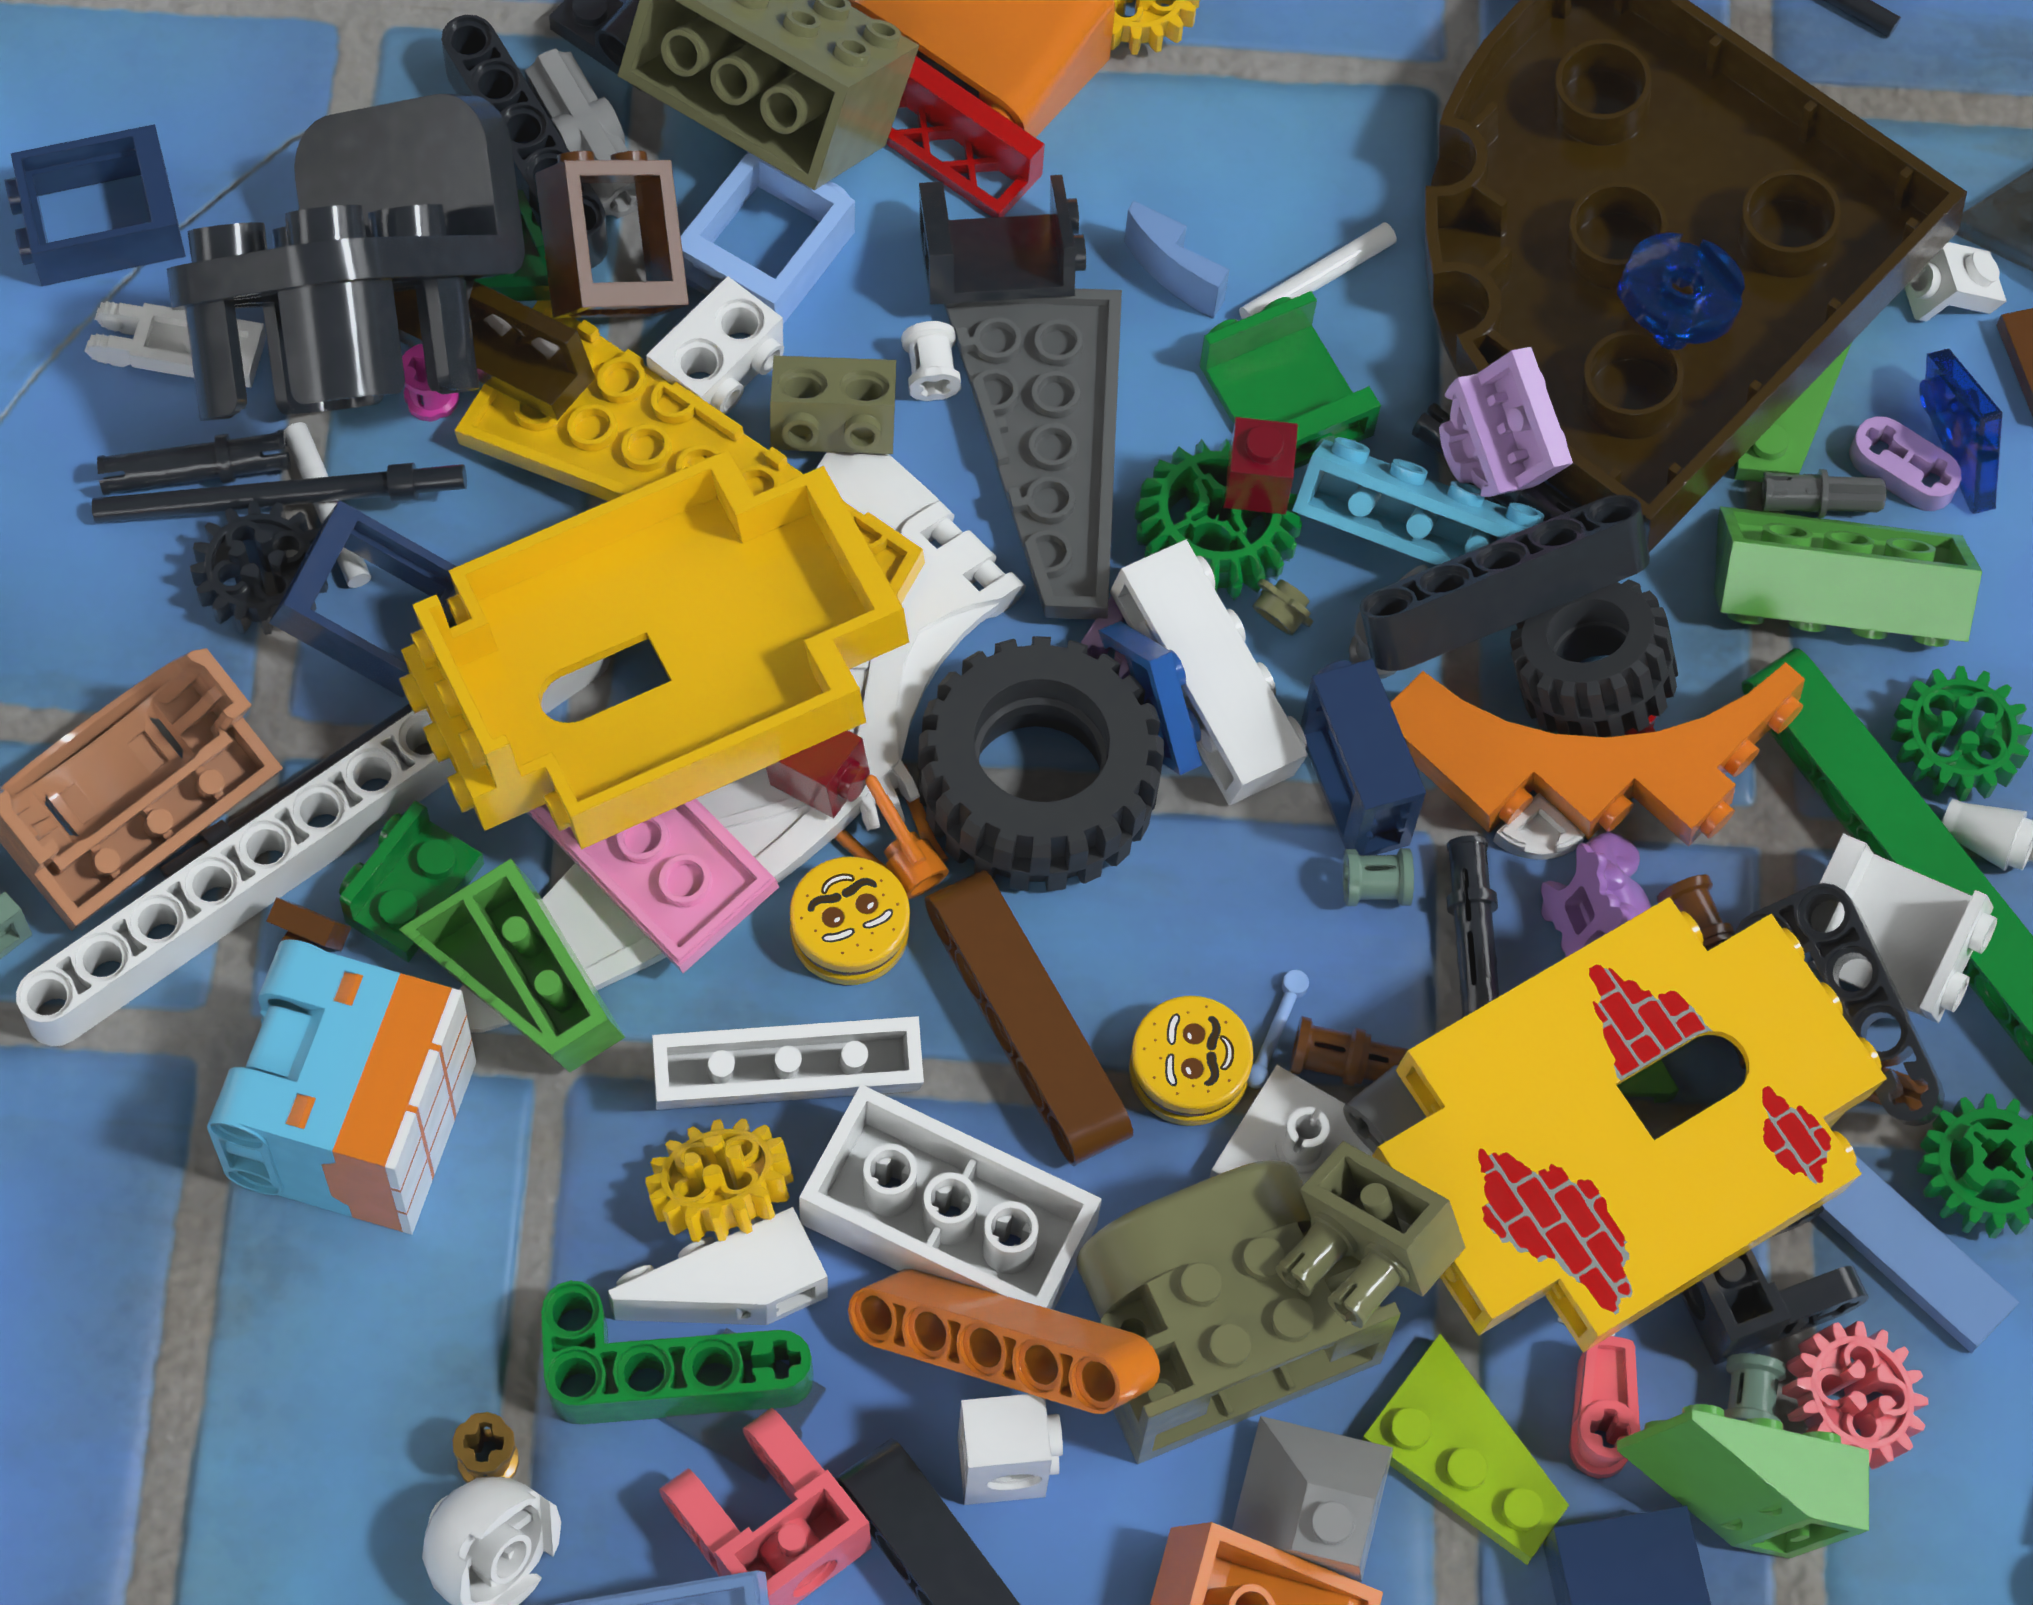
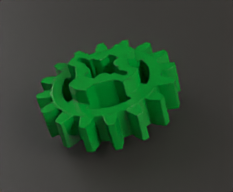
M1986 1093L1978 1104L1977 1109H1975L1967 1097L1961 1098L1953 1108V1114L1944 1109L1939 1113L1932 1123L1935 1130H1928L1920 1142L1919 1146L1929 1154L1923 1155L1917 1164V1172L1933 1175V1179L1925 1187L1923 1194L1925 1197L1942 1196L1945 1203L1938 1214L1941 1218L1945 1219L1955 1212L1964 1216L1962 1231L1965 1233H1969L1976 1223L1980 1222L1985 1223L1988 1237L1996 1239L2004 1229L2005 1223H2007L2015 1235H2018L2030 1224L2029 1218L2033 1219V1115L2027 1120L2018 1116L2020 1101L2013 1098L2005 1110L1997 1108L1993 1094ZM2026 1156L2028 1158L2031 1169L2026 1165ZM1989 1161L1997 1166L1993 1171L1985 1166ZM1951 1162L1956 1166L1957 1178L1952 1170Z

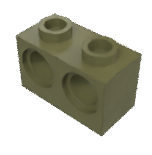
M774 355L770 399V448L774 447L777 450L893 454L896 360Z

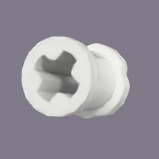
M926 321L908 327L902 333L901 342L904 351L909 353L912 371V375L908 378L910 396L917 400L933 401L947 399L957 394L961 390L960 373L954 369L951 348L956 342L954 328L948 323L940 321Z

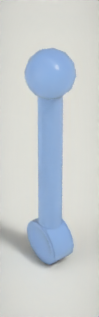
M1291 970L1284 976L1282 982L1284 996L1256 1062L1252 1065L1247 1085L1253 1089L1262 1088L1268 1080V1064L1296 998L1304 996L1308 989L1309 979L1300 970Z

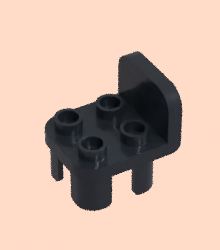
M433 94L324 116L309 126L299 142L294 165L299 210L285 213L286 227L272 230L273 249H268L265 225L261 222L202 227L187 231L192 263L166 269L172 310H185L200 421L232 418L235 414L240 413L241 409H245L247 405L235 308L263 307L275 402L279 411L285 415L377 405L382 401L384 395L397 394L402 391L405 384L394 293L408 290H416L426 374L430 389L440 394H453L480 389L468 302L474 280L515 273L521 268L525 256L512 145L507 125L502 115L490 102L470 94Z

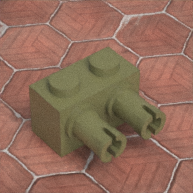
M1342 1141L1300 1188L1311 1217L1312 1227L1296 1247L1276 1265L1275 1269L1285 1284L1293 1290H1296L1298 1287L1300 1294L1309 1297L1323 1277L1344 1255L1353 1256L1360 1260L1361 1263L1349 1277L1330 1294L1328 1303L1345 1321L1350 1319L1352 1325L1362 1328L1375 1309L1397 1286H1405L1423 1297L1466 1247L1448 1199L1349 1143Z

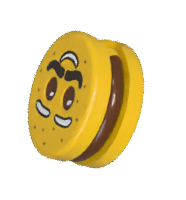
M848 856L830 859L812 868L795 888L790 903V938L792 946L802 964L819 978L841 985L868 983L889 972L898 963L906 949L910 921L908 897L897 877L881 864L860 857Z
M1180 996L1164 1001L1154 1007L1142 1019L1135 1032L1129 1061V1074L1133 1089L1143 1105L1165 1121L1185 1126H1197L1214 1122L1235 1108L1245 1093L1253 1065L1251 1037L1238 1015L1218 1001L1201 996Z

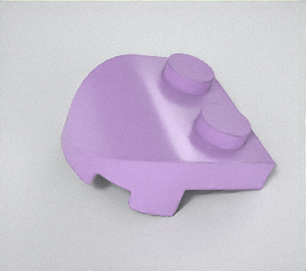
M1531 347L1512 350L1479 373L1458 377L1448 387L1445 397L1453 399L1450 420L1442 423L1439 427L1442 450L1455 478L1460 483H1473L1481 489L1482 497H1491L1535 487L1573 464L1567 447L1566 437L1558 423L1546 389L1545 379L1539 370Z

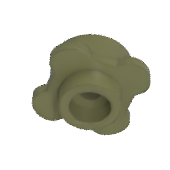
M1260 579L1257 584L1263 590L1253 604V608L1265 620L1288 635H1293L1301 624L1307 627L1313 624V620L1309 618L1311 613L1305 608L1310 600L1301 591L1282 579L1275 586L1265 579Z

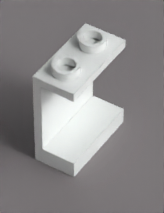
M1843 833L1820 883L1834 884L1843 889L1859 908L1906 1009L1939 1024L1945 1009L1954 1012L1964 997L1970 977L1962 973L1973 950L1983 953L1996 928L1997 918L1990 915L1994 907L1988 895L1977 890L1974 891L1972 896L1875 855L1867 843ZM1828 900L1817 905L1811 917L1813 929L1826 933L1838 928L1844 919L1845 911L1843 904L1838 901ZM1864 959L1848 961L1839 972V980L1859 989L1865 988L1872 979L1873 970L1871 963ZM1814 960L1807 963L1808 966L1818 970Z

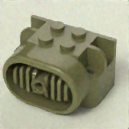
M1280 1160L1250 1163L1149 1202L1103 1227L1080 1249L1076 1259L1077 1270L1099 1315L1101 1324L1132 1332L1145 1338L1154 1348L1159 1358L1160 1374L1155 1386L1142 1395L1113 1409L1137 1465L1382 1362L1401 1315L1396 1303L1393 1302L1383 1307L1379 1305L1362 1328L1352 1325L1350 1319L1348 1321L1342 1319L1328 1303L1330 1294L1349 1277L1361 1263L1360 1260L1353 1256L1344 1255L1323 1277L1309 1297L1300 1294L1298 1287L1296 1290L1290 1288L1276 1272V1265L1296 1247L1312 1227L1311 1217L1300 1191L1304 1184L1297 1170L1290 1163Z

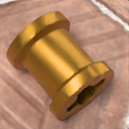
M489 1412L475 1413L456 1428L452 1440L453 1452L458 1462V1470L465 1482L468 1483L481 1477H509L512 1479L516 1475L519 1456L515 1445L514 1432L505 1424L502 1417ZM484 1442H495L497 1450L491 1451L488 1462H478L475 1454L482 1451Z

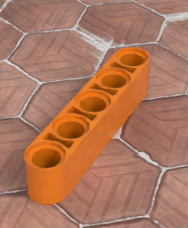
M903 1269L856 1291L849 1301L848 1314L852 1328L862 1341L871 1346L1090 1413L1105 1414L1151 1390L1158 1382L1160 1374L1159 1358L1154 1348L1145 1338L1135 1333L914 1269Z

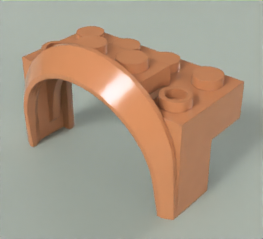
M207 648L186 653L147 676L55 742L0 787V843L71 931L264 786L283 769L243 718L252 706ZM150 718L159 719L182 747V758ZM45 801H47L73 835H69L45 805Z

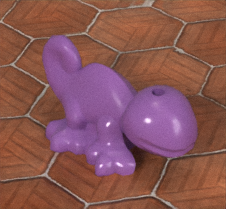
M1606 832L1595 836L1586 844L1577 845L1576 873L1568 886L1555 881L1542 883L1541 893L1544 901L1541 914L1545 921H1552L1555 929L1562 932L1561 948L1566 953L1565 958L1651 908L1644 890L1637 882L1630 878L1638 869L1640 862L1639 851L1631 841L1619 834Z

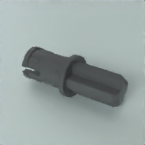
M1819 469L1817 474L1801 475L1764 472L1762 476V511L1815 512L1816 517L1824 518L1827 511L1879 512L1884 509L1886 502L1885 480L1881 478L1828 476L1826 469Z

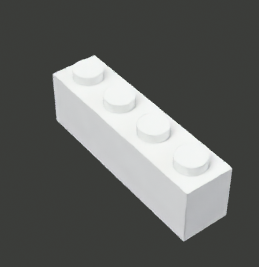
M1186 539L1121 568L1110 590V594L1128 626L1168 650H1173L1181 660L1186 674V684L1181 686L1185 703L1195 715L1201 730V741L1196 743L1198 751L1230 806L1294 776L1308 756L1305 750L1307 746L1306 738L1296 719L1292 716H1286L1276 699V687L1271 673L1263 663H1256L1245 644V630L1238 615L1232 609L1226 610L1215 591V578L1208 562L1202 556L1195 555Z
M919 1016L652 1035L656 1110L854 1096L860 1084L881 1094L919 1091L924 1083Z

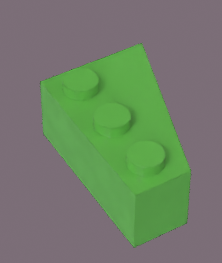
M511 858L399 928L421 951L569 1073L626 1038L532 882Z

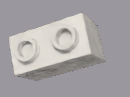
M727 276L646 355L647 368L672 385L677 381L722 413L727 414L740 400L744 387L757 374L766 375L773 369V356L783 355V317ZM735 333H747L751 335L750 337L744 339H735L730 337V335ZM696 372L710 374L709 377L703 379L689 377L690 374Z

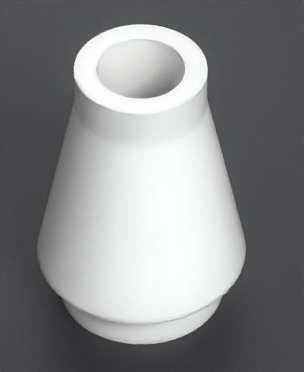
M1952 799L1949 803L1942 823L1956 841L2006 871L2008 866L2023 870L2033 849V820L2026 818L2027 811L1969 804Z

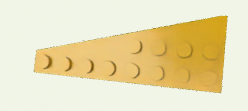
M551 300L537 301L532 309L553 319ZM575 318L554 319L578 331L595 375V379L558 421L484 384L454 430L458 443L462 446L606 501L615 499L728 449L754 496L803 475L802 472L788 464L787 457L774 447L768 450L744 434L743 427L677 381L672 385L644 365L643 358L629 349L624 352L600 336L599 329L585 319L582 322ZM844 502L902 604L925 564L923 549L871 513L867 512L863 515Z

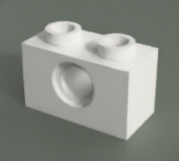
M1031 1394L961 1400L957 1441L964 1505L1046 1497L1049 1475L1059 1474V1456L1063 1455L1062 1429L1059 1414L1047 1415L1045 1399Z

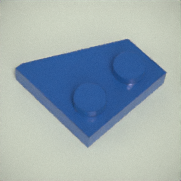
M1121 621L1098 630L1105 649L1111 647L1125 656L1130 675L1134 676L1145 689L1143 704L1149 703L1156 709L1160 720L1158 736L1164 741L1163 764L1179 775L1202 766L1196 744L1201 741V730L1195 715L1185 703L1181 686L1186 684V674L1177 654Z

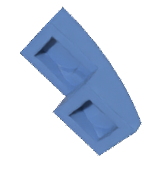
M1133 201L1128 208L1124 242L1133 256L1170 293L1192 308L1214 319L1225 300L1230 269L1184 248L1186 225Z

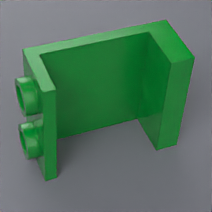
M1312 291L1293 299L1290 297L1278 298L1269 303L1261 312L1240 321L1229 319L1219 323L1208 334L1204 335L1199 365L1233 424L1236 417L1298 424L1294 469L1308 464L1312 454L1324 439L1334 443L1335 438L1341 437L1360 442L1374 436L1381 407L1370 386L1354 393L1352 392L1313 328L1312 323L1317 299Z

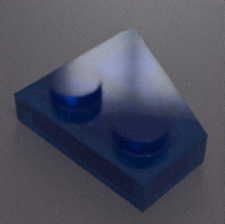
M1949 348L1927 353L1925 379L1921 380L1919 385L1922 406L1931 419L1943 450L1950 454L1961 468L1962 479L1959 487L1972 514L1996 509L2003 412Z

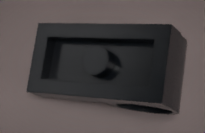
M564 0L549 15L550 30L618 75L640 0H627L625 3L620 0Z

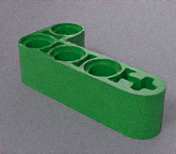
M572 1280L559 1283L548 1292L543 1300L541 1317L544 1380L552 1408L561 1419L572 1424L583 1425L760 1411L770 1408L785 1409L796 1406L805 1400L813 1386L814 1374L809 1346L801 1336L792 1331L769 1330L609 1343L608 1326L601 1298L590 1285ZM583 1309L592 1314L588 1325L580 1330L566 1331L558 1326L562 1315L570 1310ZM789 1360L788 1378H775V1361ZM743 1361H752L753 1383H746ZM712 1363L723 1364L732 1371L729 1379L717 1386H706L700 1383L696 1376L703 1367ZM642 1369H655L664 1375L660 1385L647 1392L636 1391L628 1385L632 1375ZM587 1374L595 1379L592 1389L583 1396L569 1397L560 1391L564 1381L572 1375Z

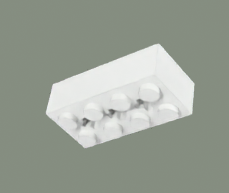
M860 1084L799 1197V1209L802 1225L897 1271L914 1269L1054 1310L1076 1267V1259L1080 1249L1091 1238L1097 1226L1102 1198ZM891 1177L901 1181V1186L885 1188L880 1186L886 1185ZM950 1206L958 1207L961 1210L959 1216L946 1217L939 1214H945ZM1010 1234L1021 1238L1020 1245L1006 1246L1000 1242H1005Z

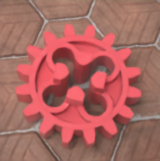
M1856 1321L1844 1329L1837 1322L1802 1341L1798 1345L1801 1354L1787 1361L1786 1368L1797 1379L1783 1386L1782 1394L1797 1399L1798 1407L1787 1414V1417L1792 1422L1804 1421L1808 1427L1806 1432L1824 1431L1835 1433L1841 1436L1842 1444L1868 1449L1869 1466L1874 1470L1910 1451L1913 1448L1910 1437L1924 1431L1925 1424L1913 1412L1927 1406L1928 1398L1914 1393L1912 1384L1923 1378V1375L1919 1370L1906 1371L1902 1363L1909 1351L1904 1346L1891 1352L1886 1347L1888 1332L1884 1329L1867 1337L1864 1322ZM1844 1388L1845 1396L1832 1400L1827 1397ZM1872 1392H1879L1884 1395L1867 1403L1865 1397ZM1860 1429L1861 1436L1855 1430Z

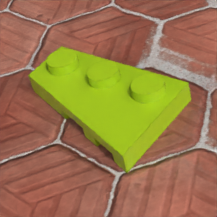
M1441 1334L1438 1335L1362 1438L1364 1441L1393 1447L1390 1461L1391 1467L1526 1565L1529 1564L1569 1507L1567 1501Z

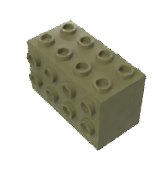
M640 0L618 77L811 189L816 190L886 146L920 45L901 35L900 30L893 24L873 19L851 7L849 0Z

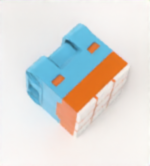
M283 940L278 946L258 997L261 1007L262 1026L245 1068L233 1067L229 1069L207 1125L224 1174L235 1184L257 1193L282 1196L413 1235L476 1065L462 991L329 953L306 942Z

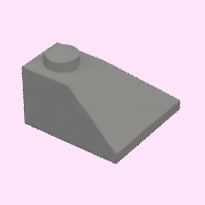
M1260 1416L1232 1530L1335 1573L1362 1582L1393 1447Z

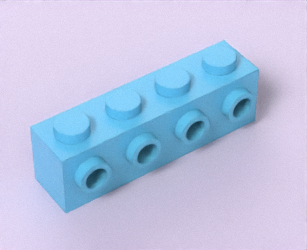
M1341 437L1335 438L1334 443L1324 439L1312 454L1292 510L1298 514L1436 566L1544 522V514L1530 506L1520 503H1510L1508 508L1485 500V497L1481 496V489L1474 485L1460 483L1459 481H1451L1450 486L1427 478L1428 471L1415 463L1394 459L1392 464L1368 456L1370 449L1365 445Z

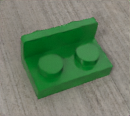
M416 800L404 815L397 813L389 819L380 833L378 839L379 847L365 864L359 862L349 870L339 889V894L341 895L339 901L345 923L408 963L419 948L399 928L468 886L484 865L481 852L431 822L427 807Z

